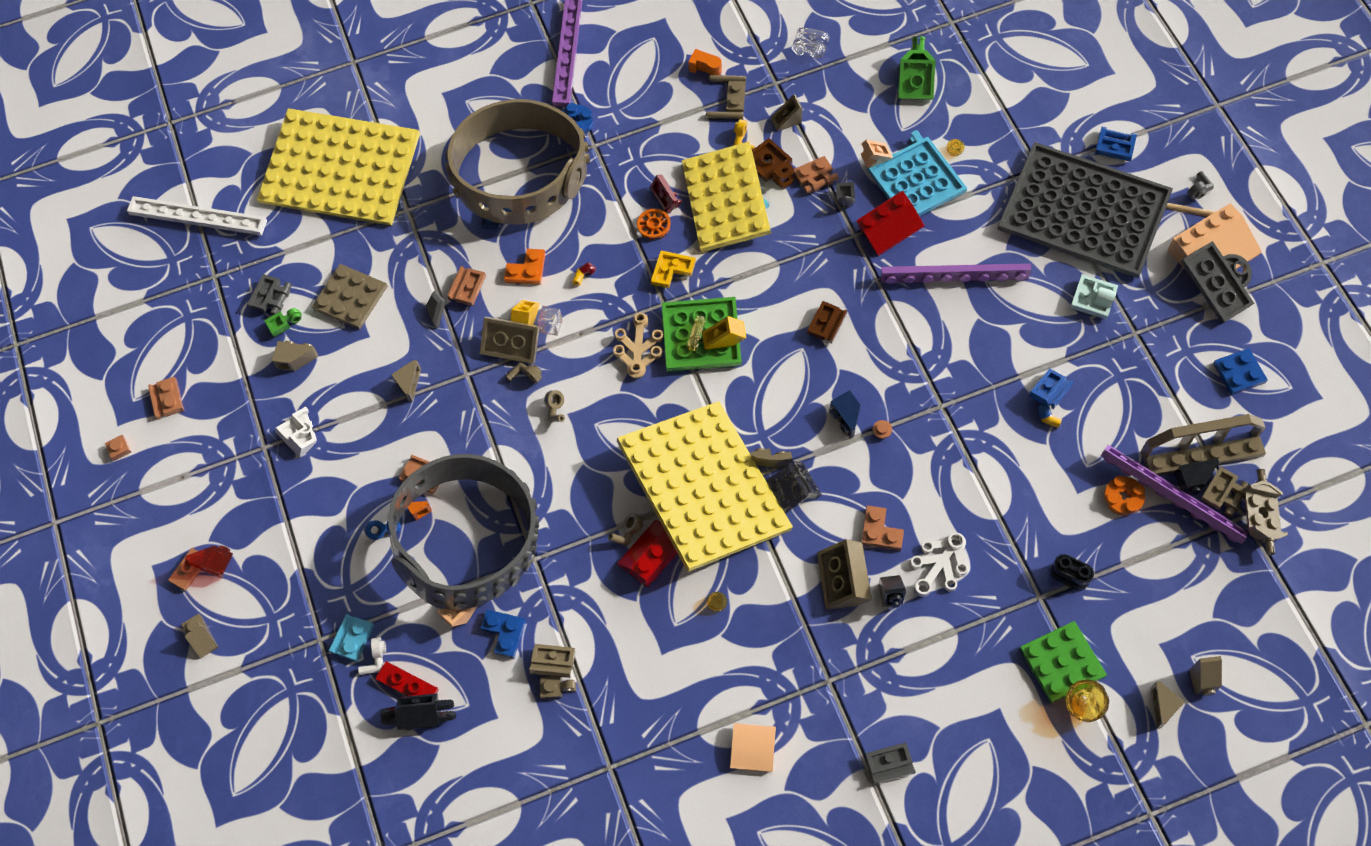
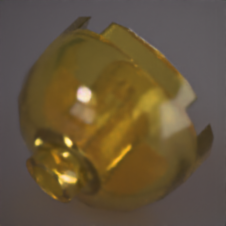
M1084 679L1076 681L1070 685L1066 692V708L1071 716L1079 721H1097L1106 714L1109 708L1110 700L1105 688L1094 680Z

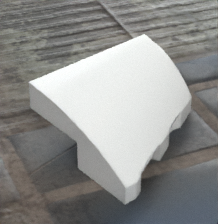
M306 407L292 414L290 420L276 427L275 430L277 435L299 457L307 453L317 441L315 433L312 431L313 425L309 420Z

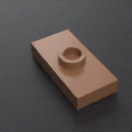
M191 548L168 581L186 591L209 558Z

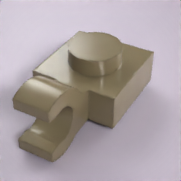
M540 677L541 699L562 698V692L576 691L575 680H565L562 682V677Z

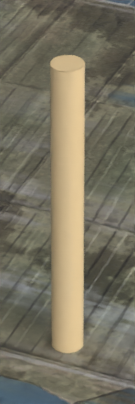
M1167 203L1165 208L1205 217L1216 212Z

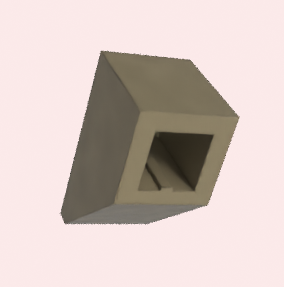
M278 341L272 362L277 369L295 372L316 359L318 353L314 346L308 343L296 344L292 341Z

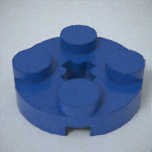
M570 103L562 110L572 119L580 120L576 121L580 129H583L585 134L592 129V111L587 107Z

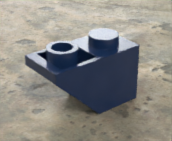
M849 390L830 402L829 412L833 419L839 421L843 433L853 438L861 404Z

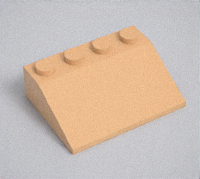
M1231 203L1174 237L1167 249L1181 265L1180 261L1212 241L1223 256L1237 254L1246 259L1247 262L1262 253L1244 217ZM1236 264V269L1241 267V265Z

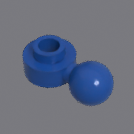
M378 520L369 521L364 528L365 535L369 539L378 540L384 536L385 532L389 533V523L383 524ZM400 522L397 525L396 534L401 530ZM373 526H376L378 529L375 534L371 532Z

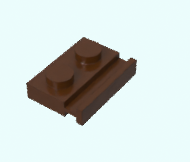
M822 301L807 330V334L821 340H827L832 344L847 315V310H841L840 307Z

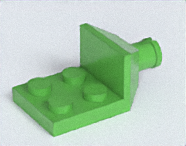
M913 36L911 38V50L899 62L898 99L933 100L936 60L924 49L925 37L920 36L918 45V36Z

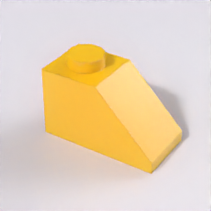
M521 300L511 309L510 321L534 325L540 303Z
M727 316L703 331L704 349L730 347L746 339L744 321Z

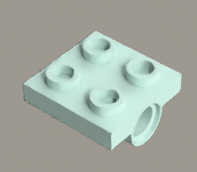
M1082 274L1070 308L1107 320L1118 285Z

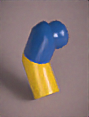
M1041 404L1038 407L1041 421L1059 428L1062 419L1052 416L1050 405Z

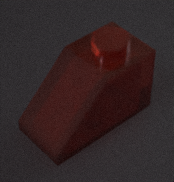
M214 545L187 555L185 563L223 578L233 553L225 546L220 545L217 547Z

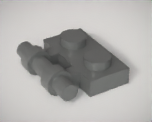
M263 274L247 305L249 308L266 312L268 307H272L270 314L274 315L282 310L285 298L289 297L291 293L290 288L292 284L285 282L283 287L279 286L281 284L280 279ZM275 293H278L277 299L273 300Z

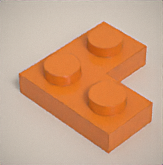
M527 249L525 264L507 263L504 276L505 282L541 284L546 254L545 249Z

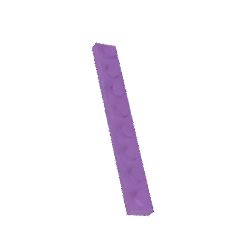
M565 0L552 104L555 107H567L571 103L583 0Z
M1031 263L881 267L880 280L881 283L886 282L888 284L895 282L930 283L932 281L968 282L975 280L981 282L988 280L1023 281L1029 279Z
M1107 445L1100 455L1108 464L1121 468L1124 474L1137 478L1138 482L1143 486H1149L1156 490L1155 492L1159 496L1172 500L1173 504L1178 508H1185L1191 512L1194 518L1202 519L1209 523V527L1213 530H1220L1226 534L1229 540L1242 544L1247 538L1248 531L1112 446Z

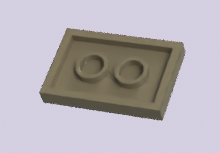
M484 317L480 354L534 364L540 326Z

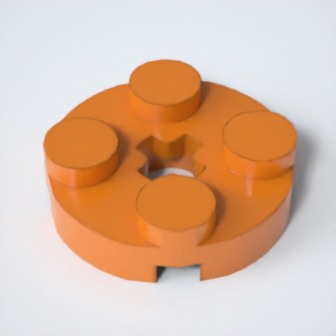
M1116 476L1106 486L1104 500H1106L1107 507L1113 513L1129 516L1130 514L1137 513L1142 508L1145 502V487L1133 478ZM1125 492L1130 498L1123 500L1122 495L1119 493Z

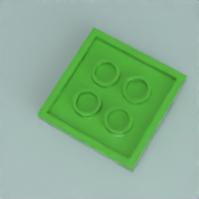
M1075 621L1019 648L1051 704L1107 676Z

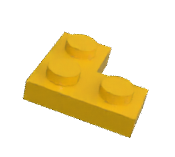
M660 251L651 279V285L669 288L674 273L691 277L696 258Z

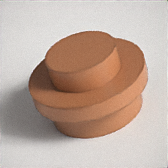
M879 420L873 425V433L879 439L888 438L892 433V426L885 420Z

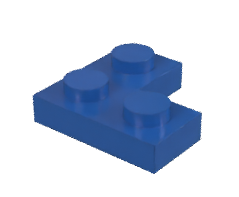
M486 610L481 630L499 634L494 650L495 654L515 659L526 619Z

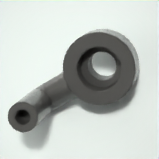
M1203 171L1196 175L1201 182L1194 184L1187 191L1191 199H1201L1207 191L1214 188L1213 183Z

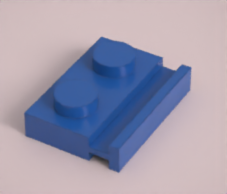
M1049 368L1030 391L1029 397L1042 404L1050 405L1051 409L1054 410L1072 388L1074 381H1068L1065 376Z

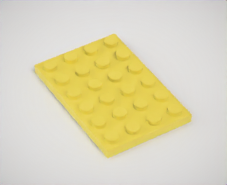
M750 141L682 160L701 252L771 234Z

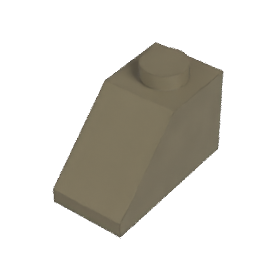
M1221 656L1201 658L1189 669L1195 694L1211 696L1216 694V691L1222 687Z

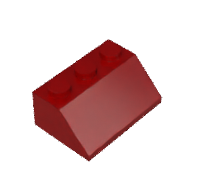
M903 190L856 220L860 231L878 256L925 227Z
M654 520L618 561L617 565L648 588L675 557L677 551L661 522Z

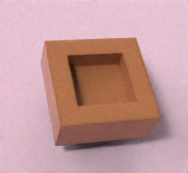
M123 435L105 443L113 461L131 453L130 447Z

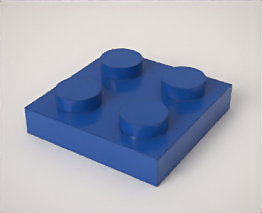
M1250 348L1219 358L1213 362L1230 395L1257 387L1268 381Z

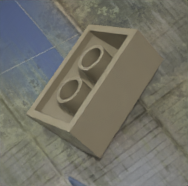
M845 539L817 552L826 609L854 607L872 600L863 544L861 542Z

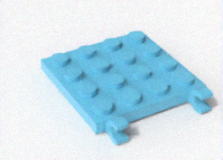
M915 130L910 133L912 145L892 154L893 158L891 160L868 168L867 171L888 200L903 190L918 215L921 216L966 193L967 187L929 137L923 139L919 131Z

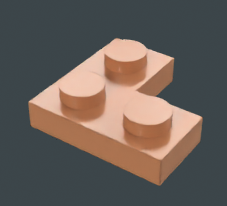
M867 505L862 544L901 551L904 530L884 527L887 508Z

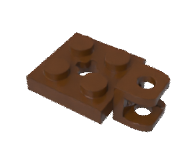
M770 138L752 150L757 174L765 182L773 178V181L783 189H786L795 182V178L792 175L794 174V168L791 165L793 163L792 158ZM765 158H766L767 160H768V159H771V161H770V162H764V159H765Z

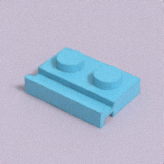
M346 614L329 651L358 662L374 624Z

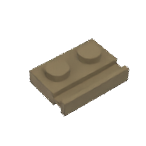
M535 644L529 668L530 674L570 678L575 648Z

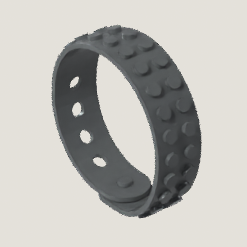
M448 455L423 465L403 481L390 504L388 523L391 550L394 556L391 563L395 572L415 594L439 609L464 610L482 606L495 598H499L505 591L514 587L520 581V577L529 570L532 561H530L531 556L536 554L539 516H536L537 504L535 498H531L529 487L525 482H522L513 470L508 469L496 460L480 455ZM455 480L481 481L498 488L516 502L526 518L529 528L528 538L515 559L490 577L475 583L457 586L435 583L429 579L423 568L399 543L396 536L399 520L407 507L416 498L437 485Z

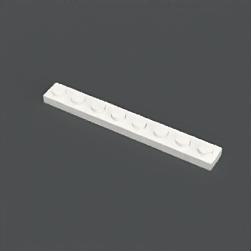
M134 196L127 209L129 215L261 236L267 223V219L262 216Z

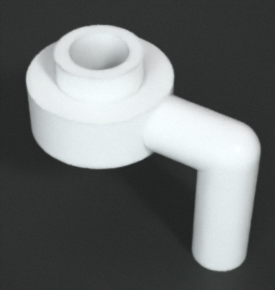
M380 637L371 639V649L375 665L358 667L359 675L378 673L383 666V653H386V643Z

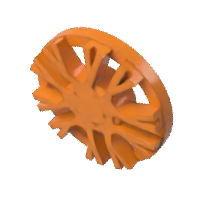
M649 209L638 217L637 228L644 238H649V240L662 238L670 231V218L663 210ZM657 213L662 214L660 218L656 217ZM646 216L648 219L645 221L642 218Z

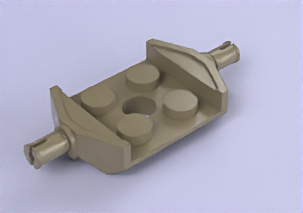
M1257 469L1258 481L1244 488L1248 531L1250 536L1265 543L1266 555H1274L1275 540L1288 535V532L1281 531L1277 498L1282 496L1283 492L1266 480L1265 469Z

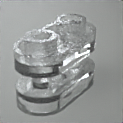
M799 28L793 41L792 50L797 55L822 58L825 55L830 36L824 31Z

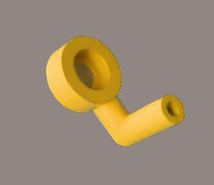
M740 119L739 122L735 123L734 132L736 133L734 146L742 144L748 121Z

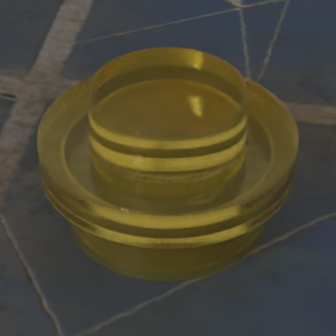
M952 139L947 143V151L950 155L959 156L963 153L965 145L961 140Z
M713 592L707 599V605L714 612L723 611L727 606V598L721 592Z

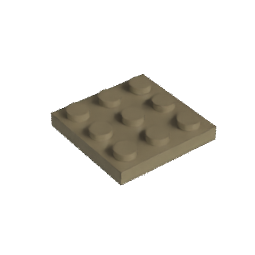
M339 264L312 305L314 311L360 330L388 286L383 281Z

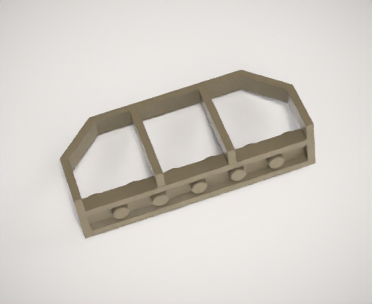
M1246 414L1170 428L1148 439L1141 449V454L1146 468L1158 476L1175 473L1179 465L1218 458V465L1264 457L1266 452L1260 435L1266 427L1261 418ZM1246 425L1253 426L1250 431L1252 437L1222 443L1231 428ZM1217 431L1213 436L1214 444L1188 449L1197 434ZM1183 437L1179 442V451L1149 456L1154 448L1175 438Z

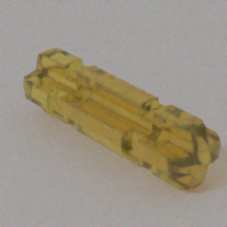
M697 315L695 317V324L692 326L690 339H688L686 345L689 350H697L699 343L697 342L700 341L703 331L702 327H704L706 322L703 316Z

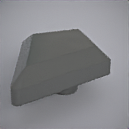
M437 291L432 292L426 308L434 327L439 328L446 301Z

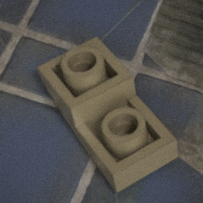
M759 448L751 452V459L756 465L772 468L792 466L791 451H780L775 453V455H771L770 448Z

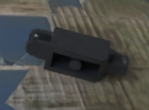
M438 693L400 697L396 706L381 709L380 717L383 725H397V730H412L421 727L433 728L439 726L440 722L452 721L456 719V712H441V710L453 708L454 701L451 699L439 700Z

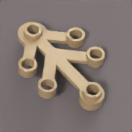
M637 313L633 317L634 326L636 327L635 344L626 336L624 329L619 328L615 331L616 340L621 341L634 354V359L632 360L625 354V349L622 345L614 347V355L628 366L627 372L634 379L644 376L646 366L662 356V349L659 346L652 347L657 342L663 340V332L661 330H654L652 337L643 343V331L648 326V317L644 313ZM657 334L661 335L659 338L654 337ZM651 348V354L641 360L642 354Z

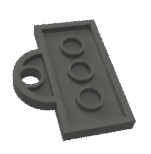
M1212 241L1180 261L1222 324L1255 304L1245 290V287L1251 280L1252 270L1247 260L1237 254L1223 256ZM1236 264L1243 267V273H1239L1236 270Z

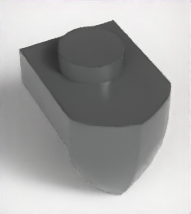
M854 182L836 183L837 204L845 209L850 208L855 204Z

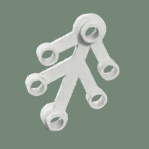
M954 532L949 534L946 540L933 542L927 540L922 543L921 550L923 553L930 554L933 549L946 548L943 554L912 557L910 565L913 569H920L922 565L935 564L925 579H920L916 582L915 592L918 596L926 597L930 594L931 584L942 568L946 580L944 584L945 589L948 592L955 591L957 581L954 579L949 559L953 553L957 562L956 574L958 576H965L968 571V566L965 564L962 553L966 545V540L962 534ZM952 541H958L959 545H953ZM930 545L931 549L927 550L924 548V546ZM918 560L920 564L915 565L913 561ZM963 567L965 571L960 572L958 568ZM947 583H953L954 587H948ZM919 587H925L926 591L921 592Z

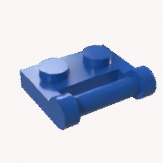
M1101 126L1095 154L1131 161L1137 134L1117 132Z

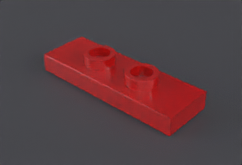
M387 661L375 678L377 681L405 696L436 694L439 691L437 687Z

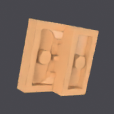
M734 723L730 768L773 772L776 727Z

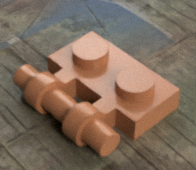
M825 156L794 169V176L801 186L808 184L804 187L806 193L816 192L820 187L832 185L834 181L839 180L837 173L830 175L833 173V168Z

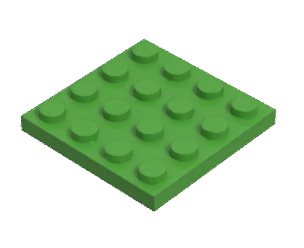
M736 297L662 303L667 372L742 366L740 342L730 347L704 349L702 336L703 331L727 316L738 319Z

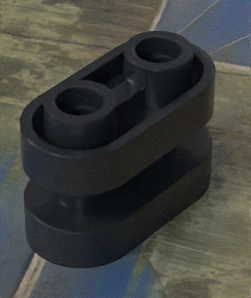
M1061 554L1056 557L1052 564L1050 574L1055 580L1075 590L1082 591L1092 581L1094 570L1090 565L1074 557Z

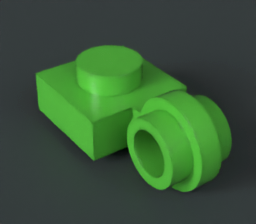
M291 308L285 316L280 311L264 321L272 335L276 337L290 328L289 321L298 323L302 319V313L296 308Z

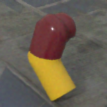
M585 263L576 270L572 283L580 286L586 273L594 274L596 267L592 263Z

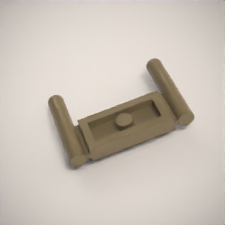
M710 75L708 78L710 82H728L726 112L707 111L705 114L706 118L743 120L746 76Z

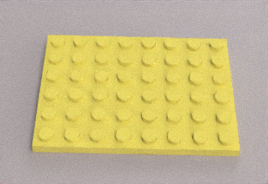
M288 108L257 201L263 204L392 226L420 132L416 129Z
M719 401L617 438L621 451L688 572L792 530L793 526L756 463L751 459L749 451Z

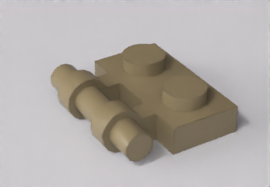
M1220 466L1200 500L1217 510L1220 509L1222 504L1225 505L1227 509L1224 514L1232 517L1234 512H1237L1240 508L1239 503L1242 498H1245L1244 488L1250 484L1243 481L1241 485H1238L1235 482L1239 476ZM1230 490L1235 494L1233 499L1227 497Z

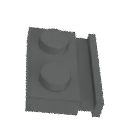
M906 742L865 753L874 785L916 773Z

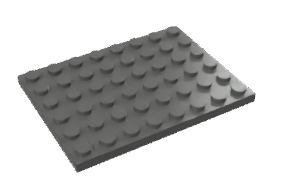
M1034 142L997 229L1139 278L1173 188Z

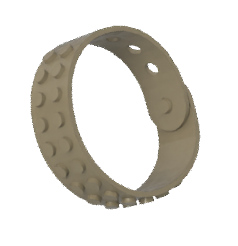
M511 99L484 106L470 114L459 124L450 138L448 149H446V160L449 163L445 164L447 174H450L448 175L450 185L455 187L452 189L453 193L470 211L493 222L518 225L549 217L558 211L568 199H573L584 183L587 175V164H590L589 153H586L589 152L588 141L584 142L585 133L566 113L539 101ZM523 128L541 130L561 138L577 151L576 158L568 160L559 176L553 182L538 191L524 195L502 196L490 194L473 187L459 175V169L464 158L476 144L491 135L506 130ZM554 196V198L550 202H548L549 198ZM528 206H535L532 210H525ZM503 208H509L512 212H505Z

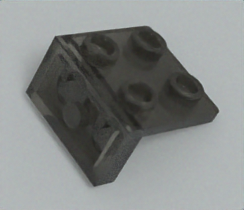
M792 461L766 481L785 514L807 498L818 499L822 496L804 463Z

